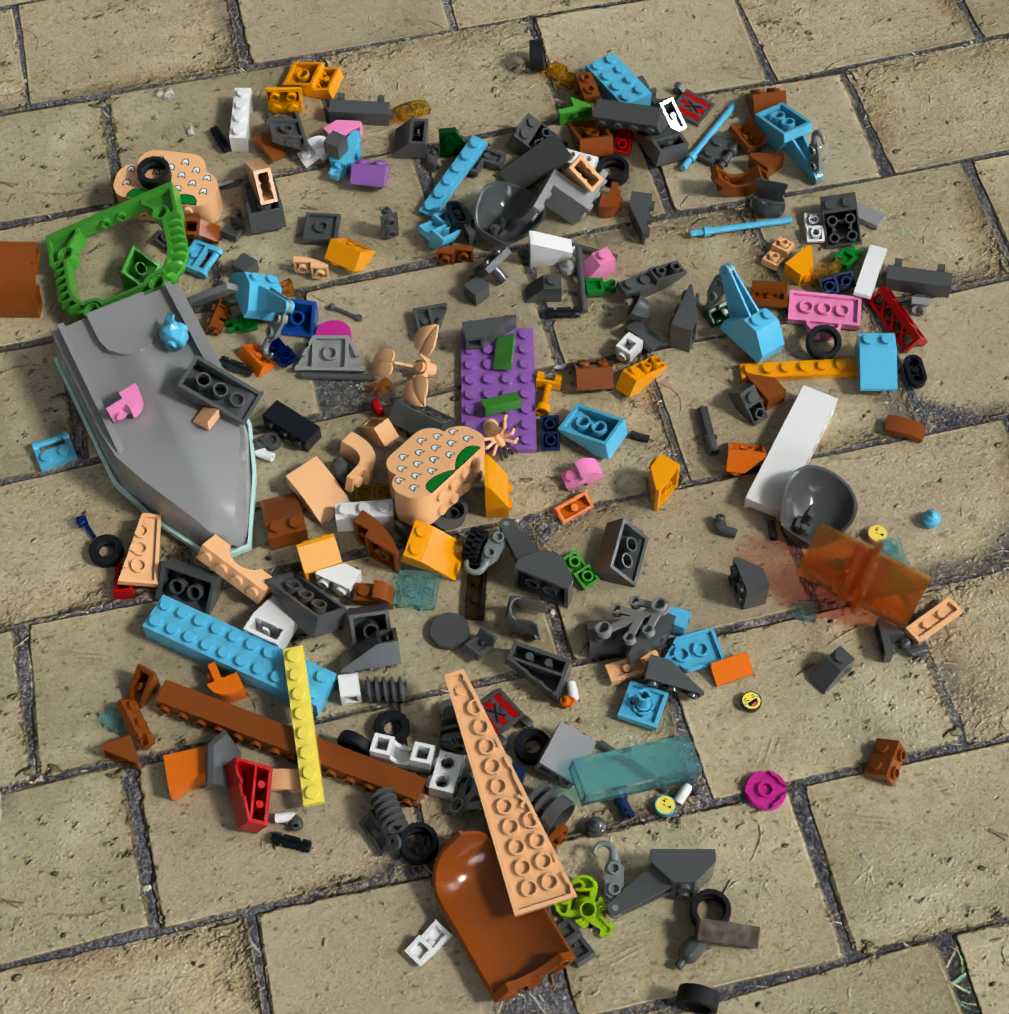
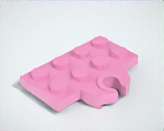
M790 290L787 323L805 325L808 334L814 327L823 324L833 326L839 333L841 328L859 330L862 297ZM820 333L815 335V340L819 341ZM827 333L825 340H832L833 337L829 333Z

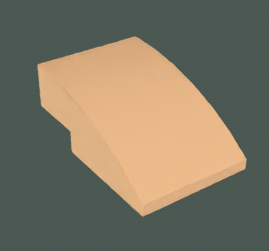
M317 456L286 475L287 485L294 491L301 504L321 526L335 517V503L351 502L334 476Z

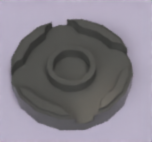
M443 613L431 623V639L437 647L443 650L459 649L469 639L470 628L468 622L457 613Z

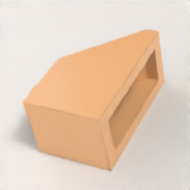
M372 417L359 426L360 430L379 447H390L395 443L394 440L399 437L389 418Z

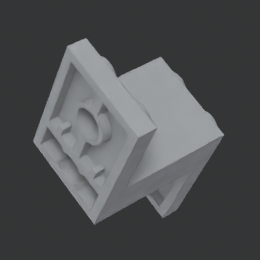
M554 169L539 187L520 223L526 226L529 221L533 222L545 206L573 225L578 220L581 221L586 213H589L593 208L592 202L597 200L601 193L599 192L600 188L602 189L607 183L605 178L609 172L602 169L599 175L604 180L593 192H587Z

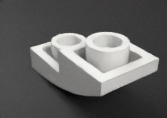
M804 213L803 221L806 242L824 243L822 214Z

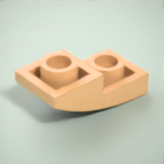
M780 236L772 244L771 250L762 258L761 264L777 271L795 247V243Z
M293 257L295 273H311L312 279H330L329 267L326 263L308 257Z
M273 769L271 791L288 790L291 793L302 792L299 769Z

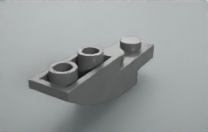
M676 260L648 268L647 274L619 281L616 284V288L624 299L634 297L639 292L645 298L677 282L687 272L679 261Z

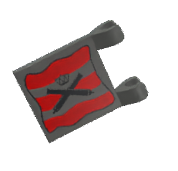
M676 82L673 93L681 95L676 101L677 107L684 120L698 127L712 110L715 103L686 89L682 83Z
M501 688L481 701L504 750L508 748L507 739L501 735L518 722H520L525 730L534 728L533 721L516 706Z

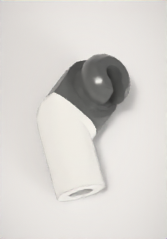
M255 438L253 440L255 455L272 462L275 458V453L267 451L262 438Z
M697 781L683 784L674 800L683 805L689 794L699 795L703 787Z
M295 812L275 813V823H287L294 831L302 829L303 820Z

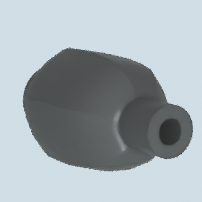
M337 457L333 459L331 471L336 481L341 484V488L346 491V477L351 472L350 466L343 457Z
M695 935L689 936L680 947V958L674 965L679 970H682L686 964L696 962L706 950V941L694 940Z

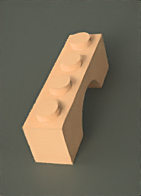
M215 534L202 544L196 558L255 603L259 604L271 593V590L265 584V579L272 576L263 569L250 570L238 565L230 555L231 545Z

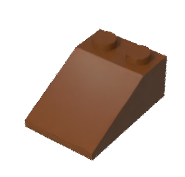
M594 119L567 123L575 151L599 158L613 155V135L607 127L596 125Z
M295 493L260 501L271 550L297 545L309 540L300 502Z

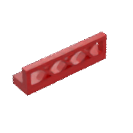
M882 286L872 295L871 300L867 299L888 331L895 333L896 342L903 352L907 353L917 344L924 346L928 343L890 289ZM881 295L883 297L882 306H877L874 300ZM886 309L892 310L891 319L884 317ZM895 322H901V332L894 331ZM904 335H910L913 339L907 346L903 343Z

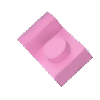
M136 383L119 392L121 399L106 408L113 423L124 419L130 413L136 418L143 410L144 400Z
M594 458L579 459L575 461V466L560 473L569 492L584 483H587L589 486L605 477L598 461Z

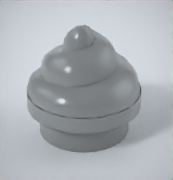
M570 259L563 260L559 264V272L564 277H571L576 272V264Z

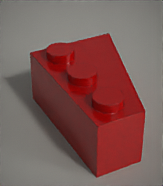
M235 757L225 764L224 767L236 826L239 830L257 834L268 826L273 767Z

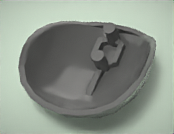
M504 181L490 182L483 187L478 196L474 212L475 226L478 233L487 242L498 246H507L527 237L529 231H535L546 217V207L537 215L533 222L529 221L524 226L520 223V220L535 195L513 183Z
M805 465L798 468L791 475L786 485L780 508L781 526L785 534L800 545L806 547L826 545L842 535L853 523L858 510L856 496L851 487L836 473L817 465Z

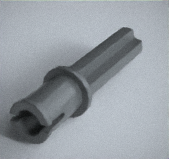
M702 405L697 408L703 432L702 440L706 444L708 455L716 456L720 452L716 441L717 435L714 433L708 408Z

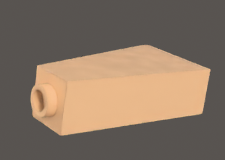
M579 155L562 173L587 192H593L604 180L582 155Z
M261 158L244 161L248 180L260 205L277 202L278 199L270 167Z

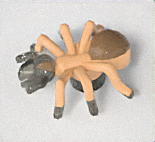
M507 413L503 417V427L492 418L486 419L483 423L485 434L489 436L484 437V441H491L485 446V450H488L495 444L493 451L488 453L490 457H494L498 446L501 447L499 453L501 461H504L502 454L504 458H508L507 452L513 455L511 449L515 453L518 452L514 446L505 443L516 444L518 440L522 439V436H517L514 440L505 438L514 435L515 429L518 427V424H515L509 433L504 434L507 428Z

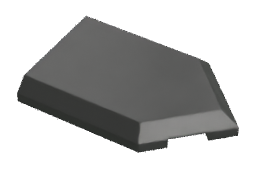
M225 729L206 745L205 785L229 790L224 765L235 757L241 759V751Z

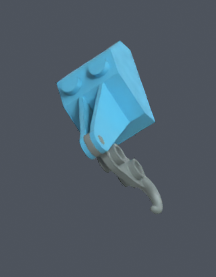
M783 102L754 114L755 124L768 138L765 143L774 151L784 148L807 175L812 184L815 185L823 181V174L821 172L823 167L821 152L823 149L821 144L818 143V136L821 138L823 145L826 144V141L820 130L813 131L812 121ZM812 132L811 143L809 144L806 136Z
M727 263L721 266L719 269L720 274L714 277L707 291V303L703 305L699 300L700 295L697 293L695 296L696 305L699 309L707 311L721 301L725 293L730 318L723 321L720 329L759 364L780 352L785 344L779 319L767 308H758L733 264Z
M255 272L232 273L228 281L229 283L237 284L239 287V291L235 292L234 295L243 317L272 321L266 328V338L262 347L263 355L265 358L270 359L274 353L269 354V346L272 341L280 336L283 326L287 324V314L294 311V302L281 293L282 288L277 276Z

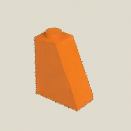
M206 746L163 755L168 789L172 801L178 800L206 780Z

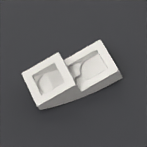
M435 920L422 935L416 937L405 952L419 966H422L453 935L441 923Z

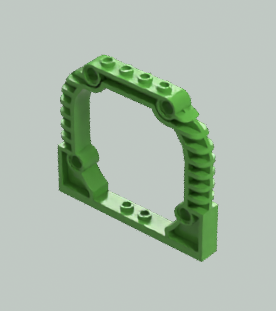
M172 181L46 235L50 267L54 271L57 299L60 307L68 316L73 319L82 320L87 318L86 313L140 292L146 295L165 288L164 283L171 281L172 285L179 282L178 276L185 272L186 264L189 261V247L180 193ZM147 211L150 216H153L159 226L164 229L167 257L161 269L149 274L143 284L102 301L99 298H92L81 302L75 270L81 265L82 260L79 254L87 243L86 238Z

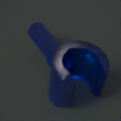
M86 516L76 517L78 528L85 526L91 538H96Z

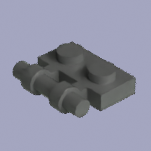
M714 135L698 155L697 161L710 167L716 163L723 170L724 167L729 165L730 159L738 153L739 145L734 143L733 146L728 147V140Z

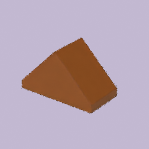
M750 153L748 167L751 169L759 165L767 171L768 177H770L782 167L784 153Z
M138 664L125 699L135 700L139 708H144L161 686L157 674L142 664Z
M130 734L103 744L100 747L105 758L141 771L142 765Z

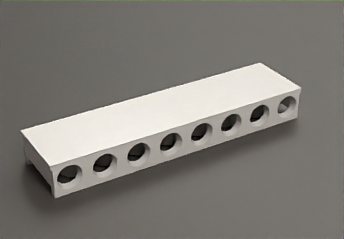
M803 385L745 497V508L749 506L775 517L776 521H780V508L786 485L791 475L798 468L808 465L836 409L838 398Z

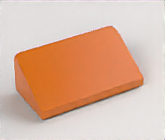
M256 343L241 345L238 357L245 365L253 367V373L257 377L263 376L276 367V364L271 359L265 358L262 349Z
M585 490L551 508V511L563 525L594 508V505Z
M747 652L710 663L709 672L716 687L754 675Z

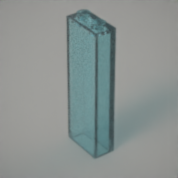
M688 734L572 759L568 770L581 805L584 806L697 780L702 772V763L697 759L693 742L690 741Z

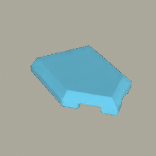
M711 627L675 637L664 658L671 660L678 668L689 673L707 668L710 663L725 659L715 631Z

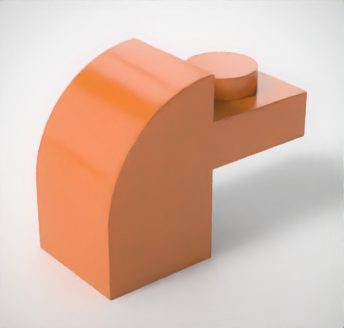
M215 662L207 664L209 672L206 675L210 682L207 684V687L212 697L227 703H234L247 697L238 672L222 678Z

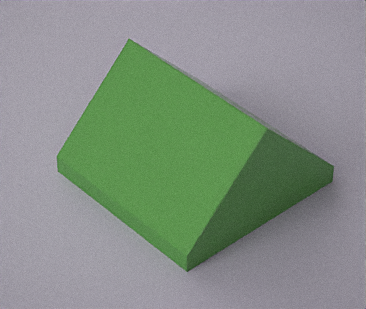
M132 245L119 273L123 288L129 290L143 284L146 277L160 269L161 265Z

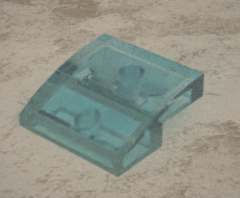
M400 570L393 606L395 608L414 607L416 611L434 610L441 575L427 571Z

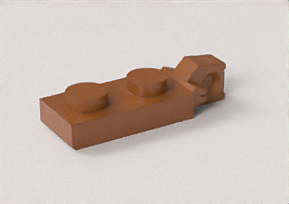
M120 699L116 706L131 737L137 739L142 750H149L155 744V740L139 709V705L135 700Z

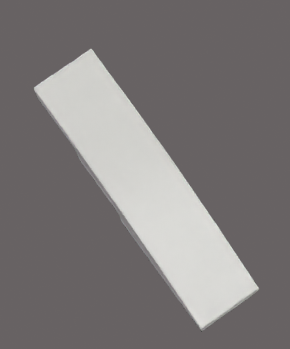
M870 244L853 295L871 300L887 253L886 248Z

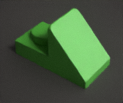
M570 97L569 107L558 109V123L560 126L592 118L591 104Z

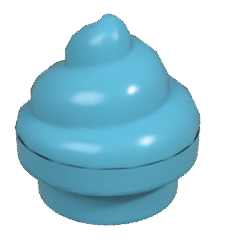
M927 510L923 512L921 522L924 527L933 529L940 524L941 516L937 511Z

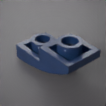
M852 269L818 279L821 293L835 294L841 290L856 287Z
M540 415L541 451L560 450L559 415Z

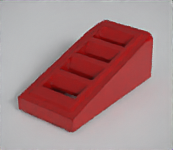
M124 563L116 564L113 584L115 600L135 598V586L117 584L121 574L120 569L123 568Z

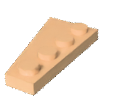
M141 514L117 584L157 587L161 514Z

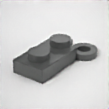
M373 809L369 810L358 823L380 856H385L389 851H398L401 848V838L397 834L388 835L383 833Z

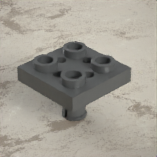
M506 247L503 250L499 248L494 253L489 254L484 259V263L479 264L473 269L475 273L470 278L473 279L477 275L483 278L491 273L501 285L509 276L505 274L499 265L512 251Z

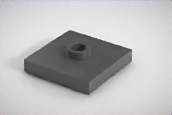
M306 212L302 243L329 244L331 238H338L341 214Z

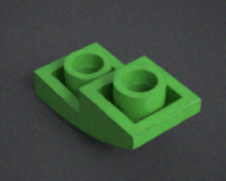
M577 550L564 557L573 580L583 590H586L600 580L597 574L593 572L590 564L584 562Z

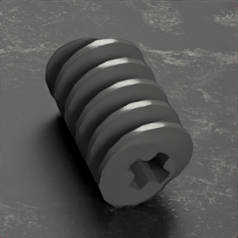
M375 676L373 682H370L369 677H366L365 699L368 696L369 702H373L376 696L377 701L381 702L384 696L385 701L389 702L392 696L394 702H397L400 696L402 702H405L407 698V679L403 682L401 676H399L397 682H395L393 676H391L389 682H386L385 676H383L381 682H378Z
M383 787L376 790L370 797V803L373 806L372 808L383 833L388 835L401 833L409 824L405 820V814L402 813L403 810L400 807L396 794L393 793L391 787Z

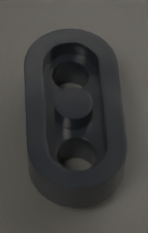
M458 201L447 202L445 213L451 224L457 229L466 228L469 223V216L463 205Z
M917 355L906 356L903 368L908 384L916 389L924 387L927 375L922 359Z

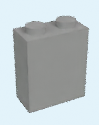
M561 721L553 730L534 768L570 789L576 783L597 742L593 741L592 737L588 734L575 730L574 726L570 723Z

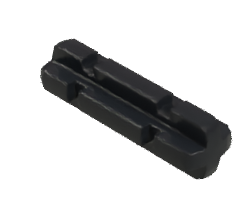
M211 127L210 133L219 147H221L222 152H230V144L219 127Z
M571 307L547 308L546 317L548 319L556 316L557 318L581 317V307H573V309Z
M221 356L219 359L223 367H228L232 371L240 374L243 373L247 377H250L253 373V367L249 365L244 366V363L237 360H229L227 356Z
M276 831L271 835L270 841L272 844H282L283 847L295 850L301 849L302 852L309 853L311 850L312 842L310 840H301L299 837L288 834L282 835V833Z

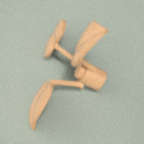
M438 324L423 326L416 332L414 347L419 350L418 354L424 359L418 361L416 365L393 361L395 352L390 348L380 349L373 359V370L379 378H387L393 371V364L413 368L417 371L418 375L412 376V380L407 381L404 387L406 400L417 407H426V396L428 393L427 377H433L437 372V366L431 363L430 359L425 356H429L435 348L439 330Z

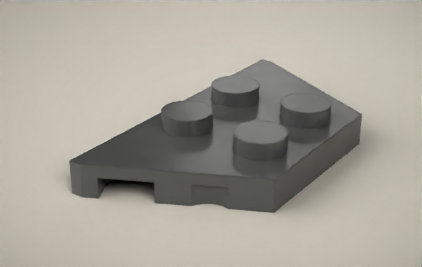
M293 111V114L287 117L286 114H281L276 117L267 118V127L273 143L308 152L309 145L298 111Z

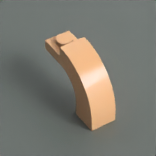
M351 432L341 442L340 456L356 465L346 477L345 490L350 493L356 487L359 488L362 483L367 486L369 485L373 477L376 460L372 446L363 437Z

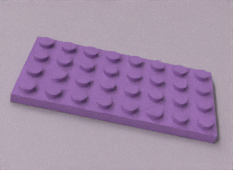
M515 328L505 334L515 333L512 370L493 369L496 341L485 348L466 350L461 329L462 426L470 427L480 432L484 437H489L485 434L483 428L484 421L489 418L495 419L502 429L503 418L506 414L508 415L506 421L507 428L504 434L509 433L513 427L515 432L514 435L505 438L514 440L515 437H518L519 440L516 444L506 442L507 447L504 446L503 450L498 446L496 454L537 453L533 328ZM517 392L521 399V408L485 416L480 400ZM485 441V446H487L491 441ZM495 444L492 445L488 450H485V454H489V452H492Z

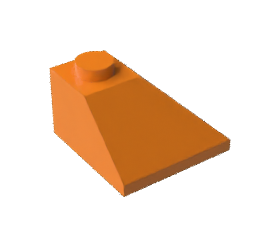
M728 442L726 472H729L731 475H741V473L749 471L766 457L765 445Z

